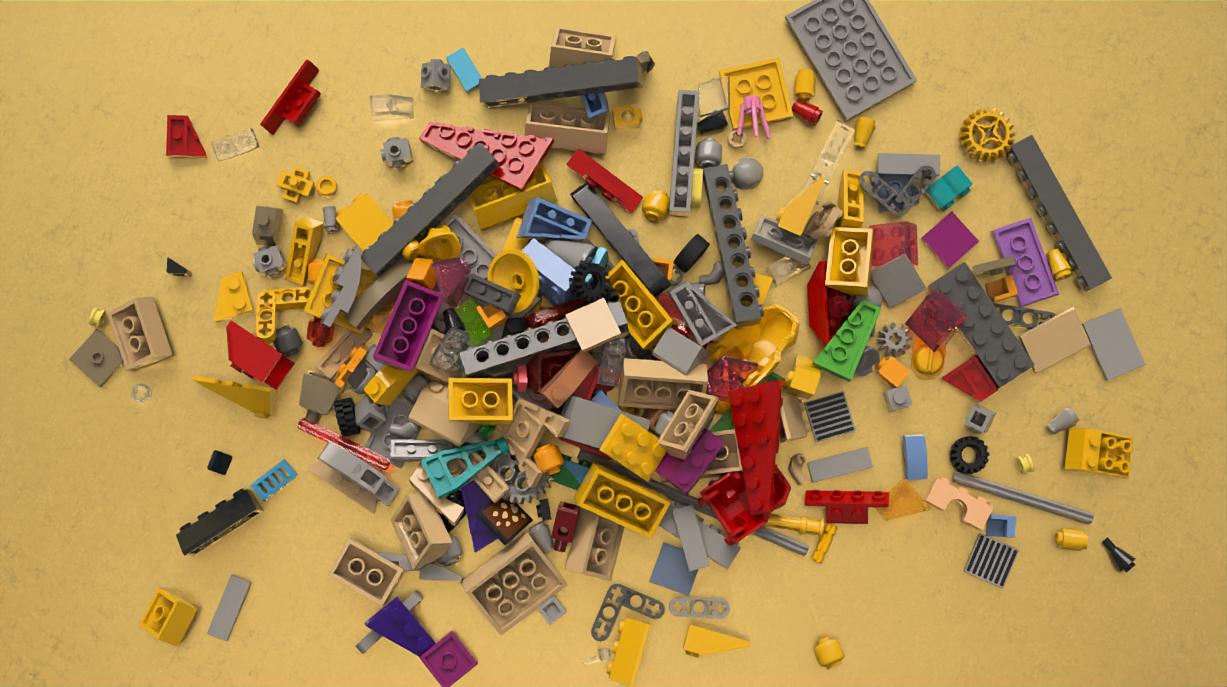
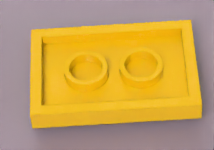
M620 414L599 449L646 482H649L666 453V450L657 443L659 438L623 414Z

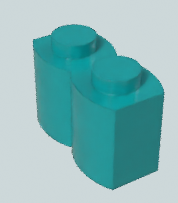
M956 165L931 184L924 193L938 211L942 208L946 211L955 204L953 200L956 197L960 196L963 198L971 191L969 187L973 183L961 168Z

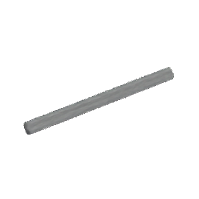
M955 471L953 475V482L1087 524H1091L1093 521V513L963 472Z

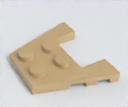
M522 399L517 400L513 408V420L510 425H504L501 435L512 456L515 455L519 461L518 467L521 473H525L528 480L526 482L528 486L532 488L537 486L544 473L538 469L537 465L531 460V457L546 428L556 437H563L571 421Z
M455 459L453 462L447 463V468L453 477H458L464 472V469ZM420 462L409 479L410 484L427 501L429 500L441 515L443 514L455 526L464 512V507L448 500L447 497L449 495L441 499L438 498Z

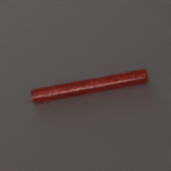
M305 418L300 419L298 423V429L327 443L331 441L356 457L382 470H387L390 466V459L316 423L307 421Z

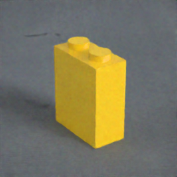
M367 192L364 195L361 193L353 199L354 203L348 208H342L335 218L362 251L368 246H372L378 240L381 233L393 226V222Z

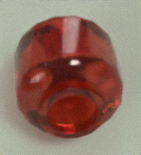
M314 316V319L308 321L306 337L309 341L313 342V346L325 347V343H330L333 340L335 326L332 324L331 327L327 328L320 324L322 319Z

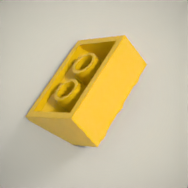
M833 227L830 234L825 286L849 295L869 296L874 247L873 229Z
M625 617V621L620 620L617 632L621 633L619 641L614 642L612 653L615 654L614 661H609L606 671L607 674H610V680L634 687L650 629L649 623Z

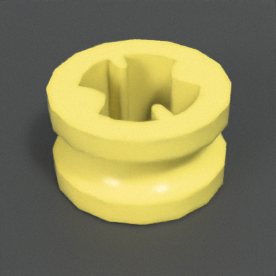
M95 307L91 312L89 325L93 326L96 324V327L101 328L106 319V311H99Z
M1028 454L1024 458L1021 456L1017 457L1018 466L1023 475L1027 474V471H1034L1033 462Z

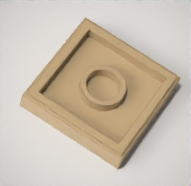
M604 298L565 315L583 353L622 336Z

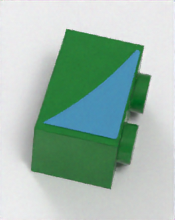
M562 454L564 464L559 467V472L550 475L555 479L549 481L578 491L591 464L579 460V463L572 462V457Z

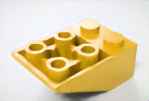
M1069 428L1065 469L1129 478L1133 437L1089 428Z

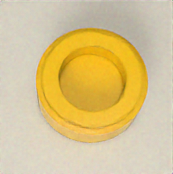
M326 175L318 179L316 188L322 196L330 197L336 193L337 183L333 177Z
M414 240L403 249L402 255L407 260H413L420 255L418 253L419 242Z

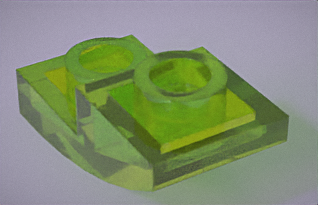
M470 298L454 310L475 344H478L494 332L488 328L476 308L478 306L474 299Z

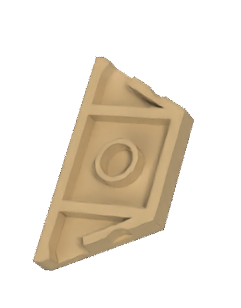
M346 445L343 447V449L352 453L353 455H355L362 461L366 462L371 467H373L381 473L382 468H380L379 466H377L376 464H374L373 462H371L370 460H368L367 458H365L349 446ZM321 460L308 467V470L371 513L374 514L376 512L377 499L355 483L349 482Z

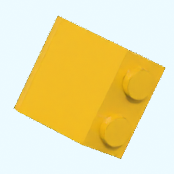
M158 588L139 625L158 640L178 647L181 640L184 639L191 621L195 618V613L198 609L170 592Z

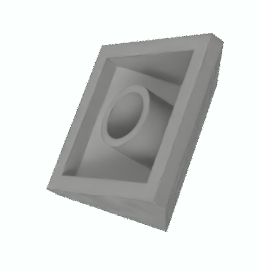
M668 326L653 350L652 355L686 376L710 356V352Z

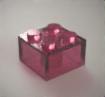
M938 289L926 296L905 324L928 347L936 352L951 340L969 317Z

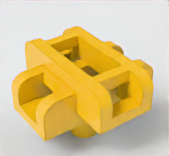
M295 165L291 173L281 170L276 185L284 189L282 198L298 204L301 196L309 198L312 186L315 184L308 180L310 171Z

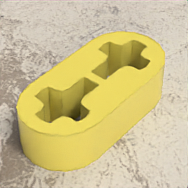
M693 168L690 206L701 205L703 168Z

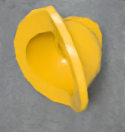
M446 225L437 229L429 228L427 237L418 245V253L427 259H433L437 264H449L455 261L461 252L458 237L454 232H450V228Z

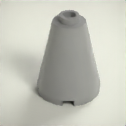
M548 239L542 243L543 246L572 268L579 266L581 263H591L599 247L593 244Z

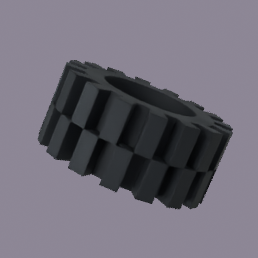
M581 263L574 268L576 271H571L570 275L573 278H569V282H572L569 288L574 289L571 293L577 295V299L597 301L606 295L604 289H609L606 282H610V279H606L608 272H603L605 270L603 266L595 263ZM588 274H591L593 277V287L591 290H588L585 286V279Z
M350 397L334 401L335 415L342 437L359 434L360 426L356 425L353 399Z
M963 437L955 441L951 446L952 449L949 453L951 454L950 462L952 461V466L956 467L959 472L966 474L979 472L985 468V464L989 461L988 447L978 437ZM972 447L975 449L977 458L973 463H967L963 460L962 451L964 448Z

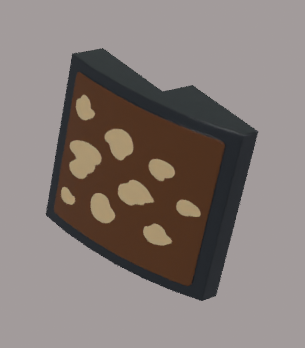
M503 497L497 503L491 501L476 515L505 546L533 521L517 503L510 502V498L504 500Z

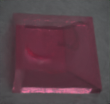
M461 258L431 262L443 302L453 308L457 307L463 295L462 291L469 280L468 274H471L468 262H464Z

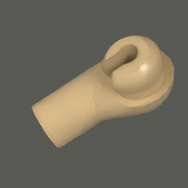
M795 454L791 458L789 472L798 485L807 481L801 471L803 463L806 461L803 454Z

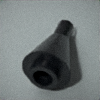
M1108 537L1101 542L1111 552L1110 554L1120 572L1124 570L1127 573L1136 565L1133 562L1136 558L1121 548L1116 547Z

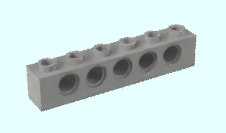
M679 90L669 215L689 217L699 91Z

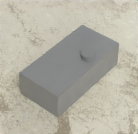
M571 395L565 401L561 414L562 417L571 421L563 438L598 449L602 446L620 414L627 416L647 431L651 420Z

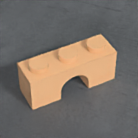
M946 478L934 479L923 502L940 511H944L950 501L957 500L964 509L960 521L977 530H982L993 507L988 505L989 501L979 496L977 499L970 496L971 492L965 488L959 487L957 489L951 486L952 482Z

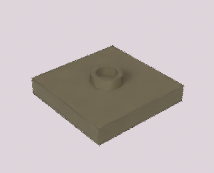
M1011 256L974 265L973 271L976 276L988 273L993 276L1003 273L1005 269L1018 266L1016 259Z
M96 329L69 359L99 387H102L123 363L119 347L99 329Z

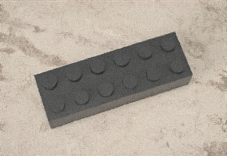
M965 262L928 286L997 389L1035 365Z

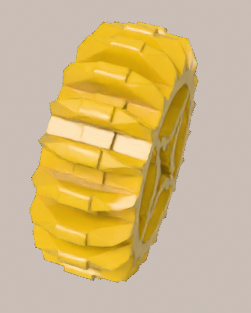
M988 107L983 112L981 109H977L976 114L971 112L969 118H965L963 121L965 125L960 127L963 133L959 137L965 139L961 142V146L967 145L968 147L965 149V152L968 153L971 150L973 152L971 158L978 155L979 162L984 157L987 163L991 161V157L994 161H998L999 156L1002 158L1006 156L1005 151L1009 152L1011 150L1009 145H1013L1015 142L1012 139L1015 136V132L1009 131L1013 129L1014 125L1007 124L1010 117L1004 120L1002 118L1004 112L997 115L996 108L991 113ZM987 120L991 121L992 124L984 126L977 124V122ZM997 126L1000 128V130H1001V132H1002V136H1003V139H1002V140L1000 139L1001 137H1000V136L997 134V132H996ZM992 128L989 138L983 142L986 132ZM972 130L978 136L979 141L977 144L972 137ZM990 144L992 146L996 145L998 148L986 150L983 149V146Z

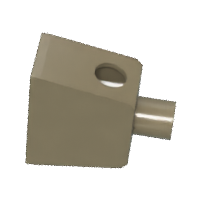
M256 206L252 235L257 245L278 246L283 209Z
M310 370L305 372L299 402L301 407L308 409L305 419L317 423L320 414L328 415L334 407V401L338 400L346 383L340 388L334 384L335 379Z

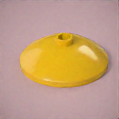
M505 250L492 260L487 280L521 295L513 313L528 309L534 303L539 290V275L532 259L522 251Z

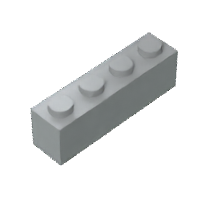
M675 502V504L670 503L659 526L680 539L672 510L684 506ZM695 514L707 557L728 569L741 549L738 546L739 542L732 546L727 545L724 541L725 537L720 534L721 530L712 524L708 527L702 523L704 519Z

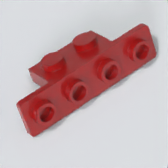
M308 59L305 60L260 123L272 135L284 119L298 127L321 95L318 90L309 86L319 72V69Z
M577 149L567 162V166L583 177L590 187H596L606 199L615 201L629 213H632L643 199L639 193L580 149Z
M807 490L805 506H826V523L868 524V507H889V492Z

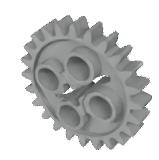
M539 441V443H538L536 449L539 448V447H542V446H540V445H541V442H540V441ZM535 449V451H534V453H533V455H532V457H531V460H532L534 463H535V460H534L533 456H534V454L537 452L536 449ZM508 452L491 463L494 465L493 469L511 488L503 496V499L508 500L510 498V502L514 504L517 499L519 504H524V500L532 503V497L539 500L538 493L545 495L546 492L543 488H551L548 480L555 479L546 472L543 473L536 487L530 488L528 486L522 489V482L528 478L525 473L519 471L518 465L520 463L515 460V455L512 456L511 452ZM511 469L512 474L510 478L505 479L506 471Z

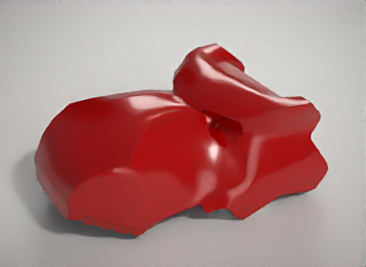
M778 467L777 472L774 473L775 495L773 511L780 509L786 504L791 491L790 484ZM729 472L715 483L709 485L700 492L702 497L698 499L700 507L707 504L729 536L724 541L729 546L738 543L767 524L769 515L772 513L751 515L744 475L739 472Z

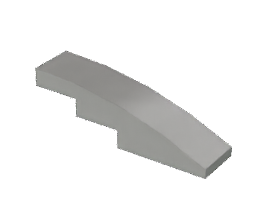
M379 552V555L387 560L399 562V567L404 570L420 571L419 579L463 580V576L430 562L417 570H413L406 555Z

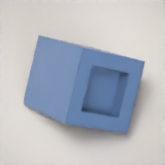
M990 514L986 522V535L1015 537L1016 516Z

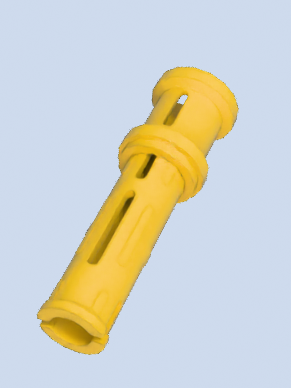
M770 514L767 524L764 525L799 531L801 535L805 533L814 534L822 538L824 519L818 521L807 519L806 516L793 518Z

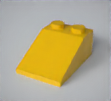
M822 174L789 201L785 208L781 206L776 218L779 221L778 227L801 236L826 180V175Z
M448 378L449 421L483 425H510L513 420L512 379Z

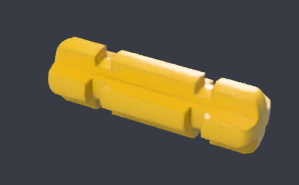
M829 523L826 525L825 533L822 534V538H820L816 547L817 551L812 556L813 561L823 563L824 554L828 552L833 540L832 536L837 531L835 525Z

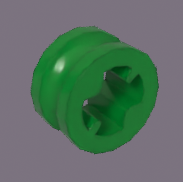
M484 425L477 434L483 435V439L486 440L497 426Z

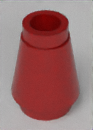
M796 100L791 108L795 114L809 125H816L823 113L819 106Z

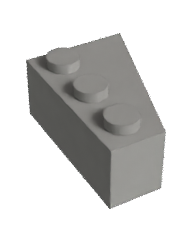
M684 281L667 291L698 345L703 346L737 326L688 281Z

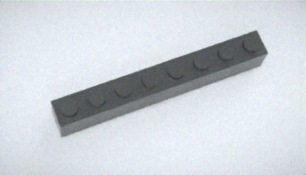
M626 56L622 60L605 59L600 63L588 61L578 66L567 64L563 68L546 67L541 71L525 70L524 73L519 74L508 72L505 73V76L487 75L486 78L479 79L480 103L486 108L643 87L642 63L634 56Z
M1033 135L1011 145V150L1007 153V157L1011 164H1015L1019 179L1025 182L1029 197L1035 200L1039 215L1044 217L1047 222V230L1051 235L1055 236L1057 248L1061 253L1065 254L1066 261L1072 268L1071 271L1075 272L1079 287L1087 292L1112 279Z
M480 142L472 146L462 160L455 162L452 169L438 179L437 184L426 190L417 203H413L402 217L397 218L393 222V226L389 230L381 233L378 240L363 251L361 260L375 275L380 277L386 270L404 257L402 251L410 242L417 240L420 243L427 237L429 228H436L501 166L499 162Z

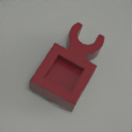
M846 295L827 298L830 318L850 315L849 312H853L856 308L852 306V300L856 299V296L847 297Z

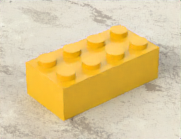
M593 461L574 496L578 506L650 539L671 503L667 495Z

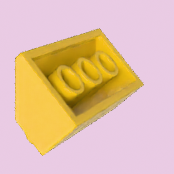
M543 162L538 167L524 192L494 178L482 183L468 196L480 229L492 227L497 223L508 221L524 214L528 201L535 197L551 203L558 201Z
M621 260L606 276V279H610V282L607 283L618 290L620 295L618 301L621 303L630 334L643 349L653 351L668 326L671 328L674 320L627 263Z

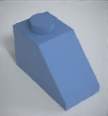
M605 93L581 96L589 119L609 111Z

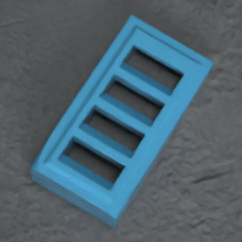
M284 459L250 486L261 500L266 502L298 475ZM282 467H283V468L285 469V471L290 475V476H288L287 478H286V477L284 476V474L279 470V469H281ZM274 473H277L282 479L281 483L273 476ZM268 478L275 484L274 488L266 481ZM263 483L269 492L265 493L260 485Z

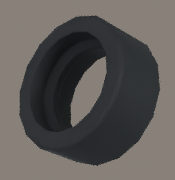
M696 234L677 255L673 263L686 273L704 254L710 243L699 234Z

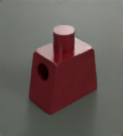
M560 501L551 538L555 539L553 550L565 552L567 543H572L580 506ZM561 527H566L568 529L567 532H562L560 530Z

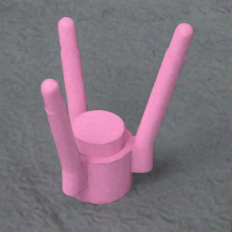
M744 97V104L740 105L741 113L737 135L740 136L742 133L745 112H747V115H752L754 136L757 138L759 136L757 114L760 113L767 139H770L771 136L763 111V103H760V97Z

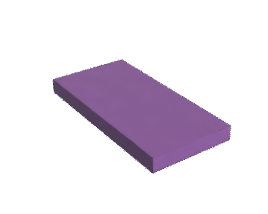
M1031 218L991 231L1001 259L1011 256L1016 259L1018 267L1005 270L1007 276H1013L1018 295L1015 298L1019 307L1059 295Z

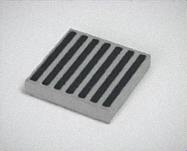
M844 391L804 403L815 442L856 431Z
M979 533L964 572L997 587L1004 588L1019 550Z

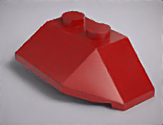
M819 261L807 284L809 326L824 344H828L850 315L830 318L827 298L840 295L848 297L850 295L825 286L828 261Z

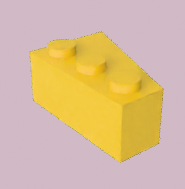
M796 354L792 370L785 376L784 387L786 388L784 393L806 400L815 394L821 375L820 368L811 365L815 359Z

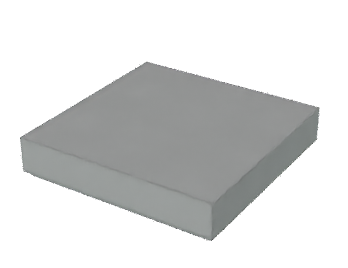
M906 253L871 271V278L890 308L926 289Z

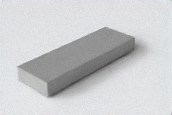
M878 154V175L912 176L918 168L924 165L931 166L935 170L936 176L940 175V155ZM922 170L921 173L923 176H929L930 170Z
M391 439L390 461L421 462V460L440 451L453 449V443L448 440Z
M868 447L807 462L812 483L873 467Z
M693 505L672 510L689 571L710 566Z
M231 575L207 634L228 641L252 582Z

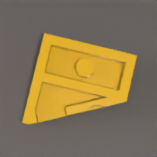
M240 271L222 277L214 322L217 323L253 312L254 309L243 272Z

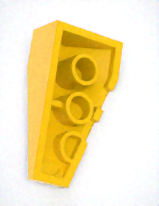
M193 376L192 378L193 381L254 412L255 417L267 419L268 415L274 416L278 391L270 387L245 383L242 385L232 381L221 382V380Z

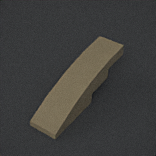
M405 257L400 259L363 292L353 303L349 312L344 314L343 317L360 330L372 314L377 316L389 300H396L405 280H407L406 276L413 263Z

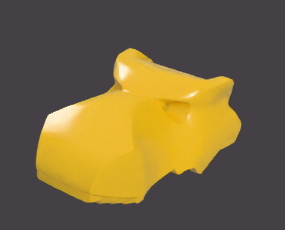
M779 304L763 307L764 317H761L760 324L740 328L733 327L725 332L722 338L709 350L710 357L715 360L714 365L720 368L726 363L746 379L745 385L748 387L766 383L767 377L780 362L781 352L796 344L799 331L798 318Z

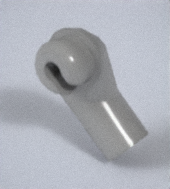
M716 262L713 265L714 269L710 274L699 276L700 284L710 285L721 281L724 276L721 262Z
M411 421L403 426L392 423L389 433L407 438L419 430V425Z

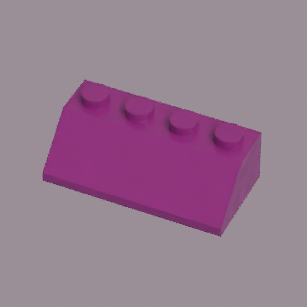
M405 280L373 354L374 360L394 369L413 372L444 295Z

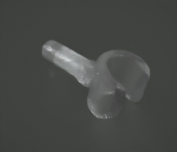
M610 648L598 649L599 656L582 661L583 665L586 666L596 661L609 659L611 656Z

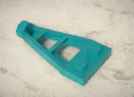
M501 437L497 440L440 451L421 460V463L438 498L441 499L459 490L498 457L510 451L504 438ZM494 446H497L499 450L496 451ZM479 450L484 451L486 455L485 460L477 465H472L468 455ZM458 458L465 460L467 469L458 477H453L447 468L448 461Z

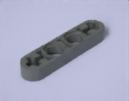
M993 303L996 308H1000L999 313L1001 316L1004 310L1012 311L1013 319L1011 321L1005 320L1007 325L1033 329L1037 326L1038 314L1041 315L1039 319H1047L1048 316L1051 319L1057 316L1055 313ZM1025 313L1033 315L1034 320L1032 324H1026L1023 321Z

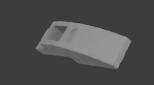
M357 246L353 247L352 250L350 248L347 250L343 257L345 262L342 268L338 267L333 275V278H335L333 284L340 288L339 290H334L330 297L332 302L329 308L325 307L320 315L322 319L320 324L327 328L331 327L339 311L344 314L349 312L355 299L361 275V250Z
M331 441L328 442L318 457L327 466L349 482L355 483L385 506H389L399 491V488L388 481L386 476Z

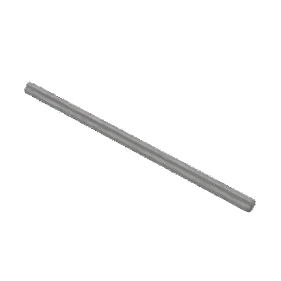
M580 450L577 456L578 460L590 463L591 465L595 461L667 495L673 501L685 506L693 505L694 510L717 519L707 504L700 507L698 498L685 495L683 492L651 478L649 482H646L625 467L584 450ZM764 526L752 533L803 556L807 554L809 549L808 545Z

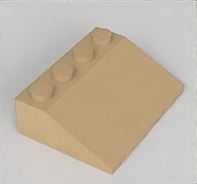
M527 531L460 582L468 596L501 636L567 586L565 580Z

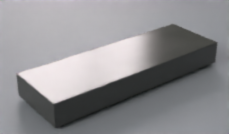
M471 274L462 291L470 297L510 314L513 313L521 298L520 294L474 274Z

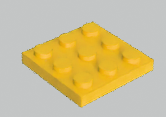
M779 57L719 71L733 130L738 129L741 113L740 105L744 104V97L746 96L760 97V103H763V111L767 123L793 117ZM745 112L743 128L752 127V115H747V112ZM760 113L757 114L758 125L762 124Z
M330 254L325 255L303 312L320 318L325 307L329 308L332 302L330 300L332 293L335 289L339 290L340 288L333 284L335 280L333 275L338 267L342 268L344 260ZM361 268L360 282L353 303L379 278L373 272ZM339 311L332 324L362 335L366 323L359 330L343 317L344 313Z

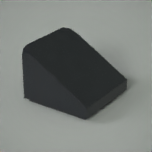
M169 257L167 258L166 272L171 276H191L192 273Z
M524 317L508 318L505 322L501 339L506 335H516L528 329L526 319Z
M218 450L213 451L207 469L225 475L232 461V456Z

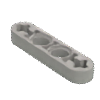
M415 591L403 604L411 611L423 600V597ZM372 630L356 647L364 654L383 636Z

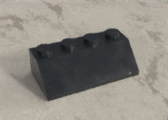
M242 488L233 494L234 498L228 502L223 500L216 504L214 511L210 513L206 511L197 517L198 521L191 524L189 522L180 528L181 532L176 534L184 556L198 554L263 512L264 510L250 489L244 490Z

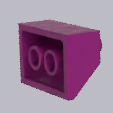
M704 428L686 460L671 456L667 452L655 472L685 495H688L723 450L725 442Z

